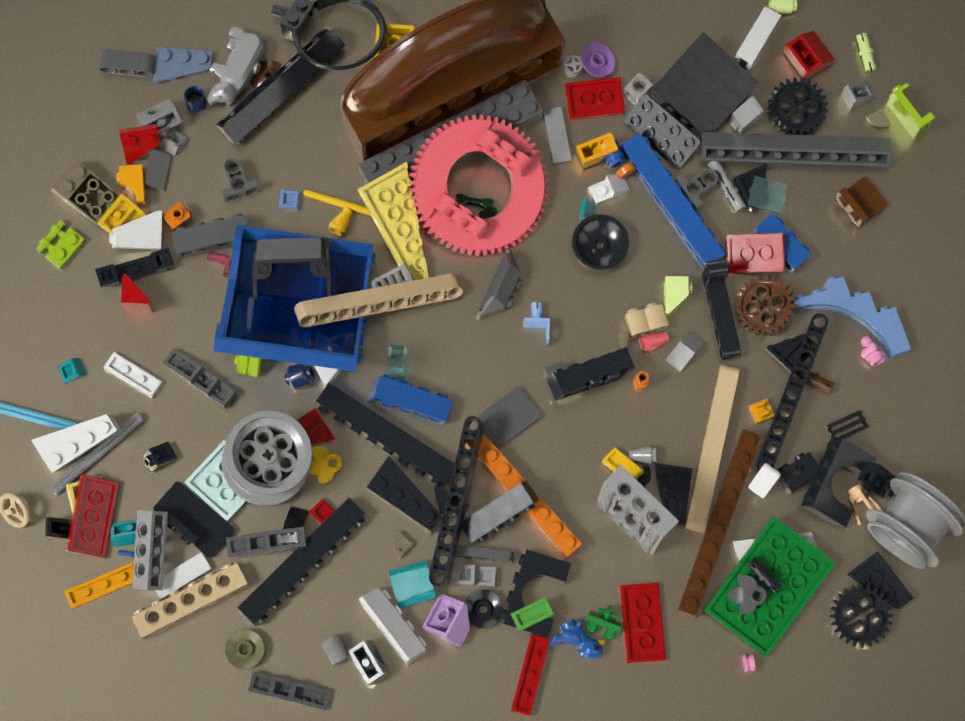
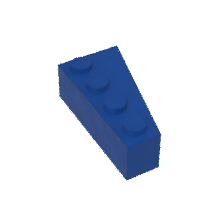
M388 374L380 375L373 380L366 401L373 404L374 400L381 402L382 407L388 409L398 407L399 411L405 414L413 415L415 412L417 417L439 424L447 422L453 402L445 394L437 393L436 395L430 393L428 388L413 387L411 382L404 380L401 382L396 381L393 376Z

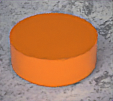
M631 162L627 163L617 171V175L620 179H624L636 170V167Z

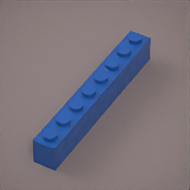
M638 133L622 143L621 149L629 163L634 164L636 174L701 267L704 268L707 261L723 259L726 252L721 243L716 242L713 231L709 227L706 228L703 223V217L692 208L693 203L689 197L685 198L680 184L677 181H673L670 170L662 165L659 154L656 151H652L647 137H643L641 133Z

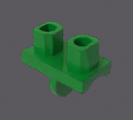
M609 605L607 610L599 608L598 613L589 611L586 619L588 620L586 630L596 633L598 626L601 625L606 627L603 637L613 640L617 632H620L623 623L615 621L618 614L611 612L613 606Z

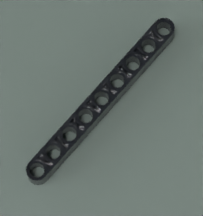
M822 313L815 314L810 321L756 464L757 472L760 471L759 464L762 461H767L770 467L774 468L828 326V318ZM822 319L825 325L821 328L816 327L814 320ZM811 336L816 337L818 343L810 345L807 339ZM803 354H808L811 357V361L803 363L800 357ZM794 373H803L804 379L802 381L795 380ZM795 390L798 395L797 398H788L787 391ZM784 407L788 408L791 414L788 417H783L780 414V410ZM777 425L782 426L784 433L776 435L773 432V428ZM773 443L777 446V451L769 453L766 446Z
M476 416L467 417L463 425L429 573L430 583L439 588L446 587L450 581L483 437L484 423ZM474 421H478V428L476 430H471L470 424ZM469 440L474 441L472 449H466V443ZM464 459H469L470 461L467 468H462L461 466ZM460 478H465V485L463 487L457 486V481ZM456 497H460V505L454 507L453 499ZM456 516V524L450 526L448 524L449 518ZM447 535L452 536V542L449 545L444 544V538ZM443 554L448 556L445 564H441L439 561L440 556ZM442 573L444 576L443 581L436 583V575Z

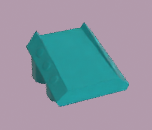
M426 560L388 571L399 608L408 607L419 602H427L436 598L433 585L429 581V569Z

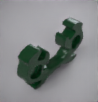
M456 194L458 200L455 201L461 203L462 206L468 204L482 207L484 210L479 212L481 219H487L498 214L497 209L490 205L494 203V200L491 198L479 199L468 197L464 194Z

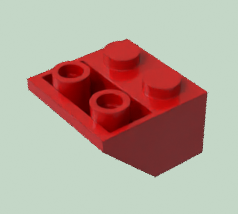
M815 31L799 35L788 42L783 51L801 77L804 78V81L835 62L834 57Z

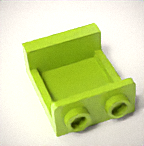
M907 82L904 85H897L892 90L893 93L889 95L890 99L887 105L911 137L915 139L929 129L935 117L930 112L921 118L905 97L910 87Z

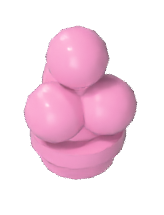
M864 336L861 339V344L865 347L861 352L862 357L872 367L880 365L885 361V353L880 345L872 341L871 337Z

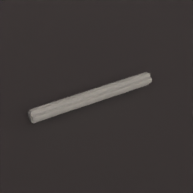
M135 413L120 426V431L101 442L53 483L50 489L58 495L66 488L67 484H71L144 421L143 417L139 413Z

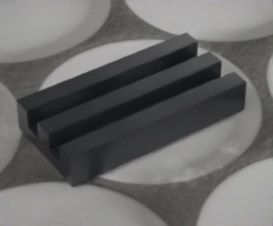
M859 410L825 427L832 438V436L835 437V434L861 423V427L839 436L847 438L869 428V425L866 423L862 411ZM858 416L859 419L832 431L831 428Z

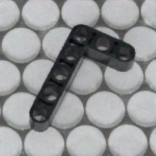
M725 258L707 261L702 270L704 288L722 361L741 357L740 343L725 283L729 274Z

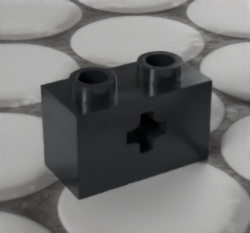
M810 452L807 454L800 453L793 458L795 462L790 465L786 463L778 469L781 474L778 480L789 495L812 480L819 467V464ZM796 469L802 470L801 474L795 475L794 472Z

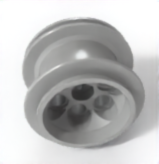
M260 411L250 414L232 428L226 439L222 454V470L225 480L236 495L252 504L270 506L285 502L293 497L305 483L312 465V445L305 429L289 415L277 411ZM265 435L268 438V442L261 443L258 437ZM283 441L286 443L287 448L279 449L277 443ZM245 448H251L254 454L251 456H247L244 454L243 450ZM265 452L272 455L270 460H267L266 457L263 458ZM281 461H289L291 463V467H282ZM253 466L257 468L258 473L252 475L248 473L247 469ZM274 473L276 480H268L266 474Z
M900 472L896 478L890 481V487L895 496L884 511L875 509L866 511V517L869 521L867 525L868 530L884 548L905 563L919 569H924L926 566L937 567L939 559L933 550L946 534L951 536H961L963 534L965 516L937 488L915 475Z

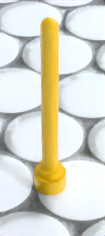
M305 190L303 193L305 197L371 216L365 206L311 190Z

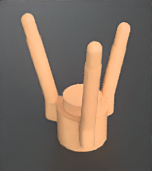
M861 483L848 491L851 495L848 499L854 510L858 525H861V520L855 501L858 504L864 501L869 509H874L867 499L869 498L880 511H884L883 507Z

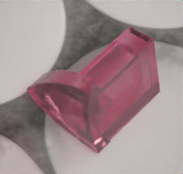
M213 251L209 252L207 260L225 265L223 277L229 278L232 256Z

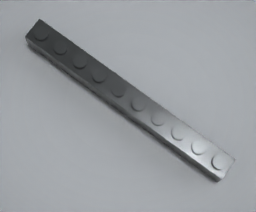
M702 132L701 138L702 161L890 167L892 158L890 138Z

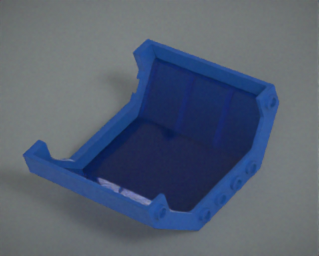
M236 224L231 269L220 324H217L214 352L355 372L356 364H361L362 349H359V346H363L364 335L361 334V331L365 332L366 320H363V317L367 318V316L310 327L300 326L294 311L295 305L302 301L327 297L326 277H316L313 275L310 262L272 263L270 276L266 279H259L258 299H253L252 261L253 246L256 241L260 239L319 236ZM326 238L330 243L331 296L366 290L370 265L375 264L376 253L372 252L373 244Z

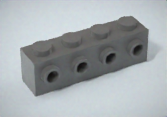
M234 214L228 219L217 218L207 224L199 222L190 228H176L172 232V237L178 258L232 246L236 224L249 226L246 214Z

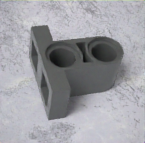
M237 158L226 160L224 168L231 188L221 190L225 203L261 191L257 179L247 182L241 162ZM232 165L238 166V169L234 172L229 171ZM238 182L244 184L241 189H236L234 186Z
M708 169L687 181L681 173L675 178L674 182L677 181L680 184L685 198L689 197L693 203L692 208L697 212L703 206L700 197L715 188L718 174L714 170ZM711 177L714 182L707 183L704 178ZM696 187L698 192L691 193L688 188Z

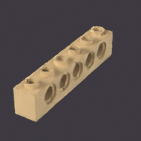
M233 562L222 567V571L218 573L214 571L207 574L203 581L199 583L197 580L187 585V589L180 591V589L169 594V598L165 600L161 598L154 601L152 607L148 609L143 607L135 611V615L131 618L141 638L145 640L248 587L249 585L237 563L233 564ZM228 577L230 583L225 587L220 586L221 578ZM205 586L212 587V593L208 596L202 594V589ZM193 595L195 598L194 602L190 605L185 604V597ZM170 604H175L177 606L176 612L172 614L167 613V607ZM152 613L159 614V619L155 623L149 621Z

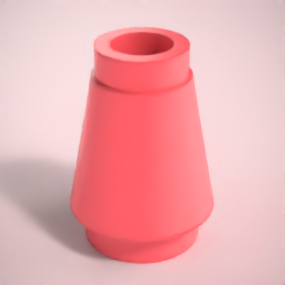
M666 331L643 334L642 337H639V344L643 352H651L669 342Z

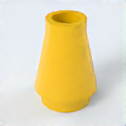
M344 207L329 223V231L336 236L345 234L353 212Z

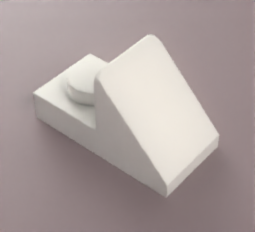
M617 174L607 175L605 180L588 187L595 205L630 191L625 179H620Z
M765 463L748 488L764 499L781 474Z

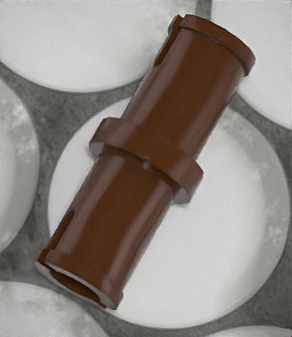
M810 371L806 382L811 387L815 386L830 394L835 383L819 376L820 374L817 372L815 374ZM796 373L795 377L804 379L803 373Z

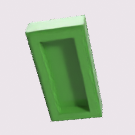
M546 597L511 613V617L519 632L555 615Z

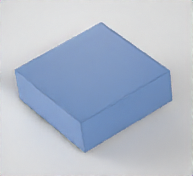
M281 189L279 209L298 211L300 191Z

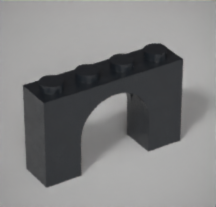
M832 436L827 444L824 456L819 462V467L812 477L810 487L804 495L801 506L833 526L846 528L854 510L839 502L833 495L831 487L833 475L842 466L860 475L865 462L875 463L877 458L844 437Z
M527 549L525 554L521 553L518 562L521 565L520 572H515L512 581L515 584L514 591H509L506 600L510 604L508 610H503L500 619L504 621L503 626L518 631L511 613L525 607L522 601V589L527 582L535 578H546L565 584L571 563ZM547 618L520 632L548 639L554 619Z

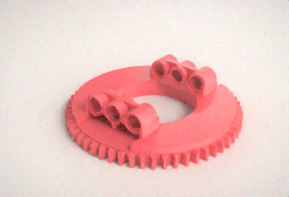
M472 115L470 120L468 116H464L463 121L459 117L456 119V123L451 120L449 121V126L446 123L443 124V130L437 128V134H430L432 140L429 138L425 139L427 145L422 144L420 146L423 152H416L420 158L413 159L417 165L411 166L415 173L409 174L410 177L414 178L409 184L413 185L414 188L409 189V192L415 193V195L410 197V200H416L412 207H418V210L415 212V215L421 214L418 221H425L422 227H429L428 234L435 233L433 236L434 240L440 237L439 244H443L446 241V248L453 245L452 251H457L459 248L460 254L467 250V255H471L474 251L475 256H479L481 251L482 255L486 256L487 251H489L490 255H493L495 250L497 253H501L502 248L506 250L509 247L508 244L511 247L516 246L515 241L518 243L522 242L520 236L526 238L528 236L526 231H533L531 225L537 226L535 219H541L538 213L544 212L541 205H546L543 198L548 197L544 193V190L548 189L547 186H544V183L548 182V179L544 178L547 171L542 170L545 164L540 163L543 157L537 156L539 149L533 150L535 143L528 144L530 137L523 138L525 132L518 134V127L512 130V123L505 126L504 119L498 123V117L491 121V116L489 115L486 116L485 120L483 115H479L478 119H476L475 115ZM470 152H484L504 166L510 175L511 194L507 204L498 214L487 219H481L448 194L447 179L451 167L461 156Z

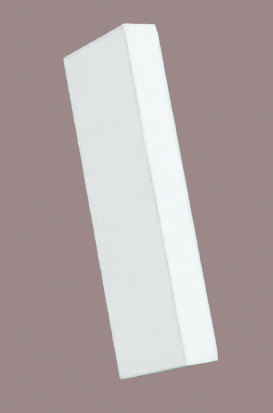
M113 352L103 367L150 398L154 397L163 383Z
M201 552L163 576V590L155 591L160 599H164L170 593L181 589L212 569Z

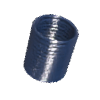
M190 86L185 90L184 99L187 108L193 112L202 111L206 106L204 91L199 86ZM198 94L202 96L198 103H190L188 101L192 95Z

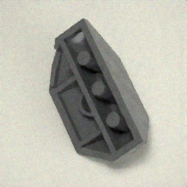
M507 247L476 314V319L478 320L505 311L507 306L510 307L514 300L512 294L521 285V273L513 252L509 247Z

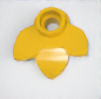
M324 446L312 447L314 459H312L309 474L318 475L320 484L328 483L333 479L335 472L341 469L343 465L342 458L337 453H331ZM331 460L337 461L335 466H331L329 463Z

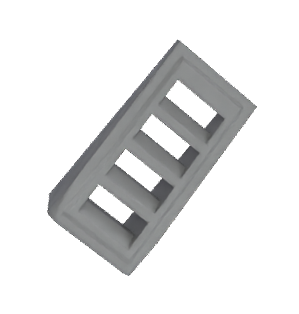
M405 263L370 281L372 288L387 286L386 277L390 285L397 284L392 274L395 275L398 283L413 281L414 278ZM401 270L405 278V281H403L398 271Z

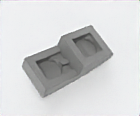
M456 564L455 584L497 587L498 568Z

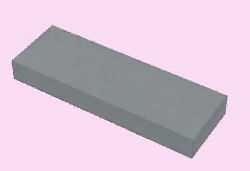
M562 108L543 110L553 165L571 162Z

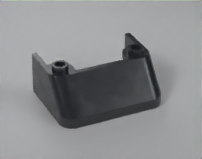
M324 237L275 238L256 241L253 246L252 261L253 299H258L259 279H266L270 276L272 263L310 262L313 275L316 277H326L327 297L331 296L332 277L329 241Z

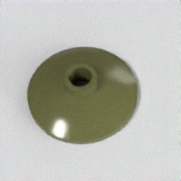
M247 629L238 630L228 638L225 645V654L233 666L240 669H249L256 666L263 658L264 643L256 632ZM244 646L249 648L248 653H242Z

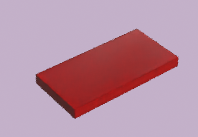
M85 474L80 475L66 551L105 559L119 482Z
M659 582L620 585L627 664L666 661Z

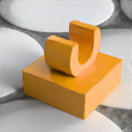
M767 398L749 405L756 424L775 416Z

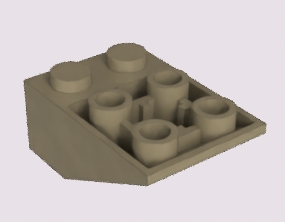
M77 159L51 189L59 198L96 225L98 220L119 196L115 190Z

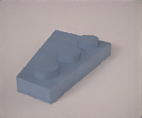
M156 47L153 85L166 80H176L179 77L210 72L213 52Z

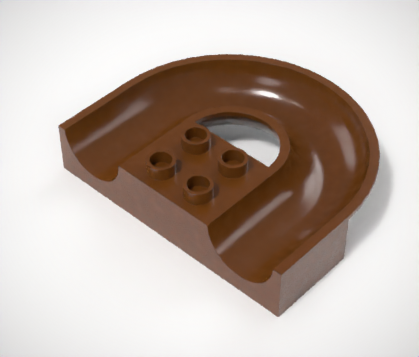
M473 0L414 29L372 59L350 81L340 100L343 129L361 162L524 80L530 83L562 67L566 41L548 11L546 1Z

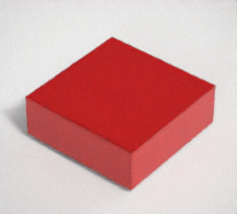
M322 498L309 513L322 524L335 510Z

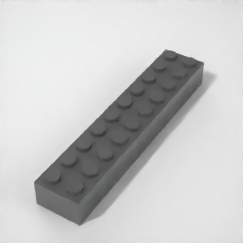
M524 80L359 163V171L367 184L407 162L409 176V174L415 173L411 169V166L417 165L413 159L420 158L416 152H423L420 146L422 144L427 145L425 139L429 138L432 140L430 134H437L436 129L440 128L443 130L442 125L446 123L449 126V121L451 120L456 123V119L460 117L463 121L464 116H468L470 120L472 115H475L476 119H478L479 115H483L485 120L486 116L489 115L491 116V121L495 117H498V123L504 119L505 126L512 123L511 129L513 130L515 127H518L519 131L543 119V110L528 83ZM470 152L461 156L456 162L474 154L475 152Z

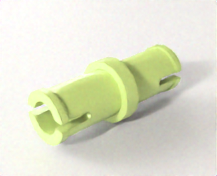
M863 33L864 41H862L861 34L857 35L856 39L860 49L859 56L862 57L865 72H870L869 64L872 71L877 70L873 57L874 50L870 46L868 33Z

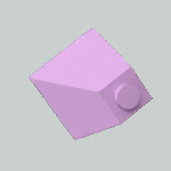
M440 593L422 628L449 643L461 647L470 631L467 604Z

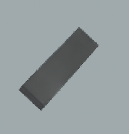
M175 348L163 362L166 367L225 409L228 408L237 396L236 391L222 383L217 377Z
M304 527L226 538L228 558L306 547Z
M251 671L246 690L322 710L327 709L331 693L329 690Z

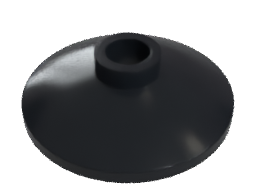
M481 589L474 591L467 597L465 603L467 604L468 618L471 625L486 629L499 622L503 613V605L497 594L490 590ZM480 607H486L487 612L481 613L479 610Z

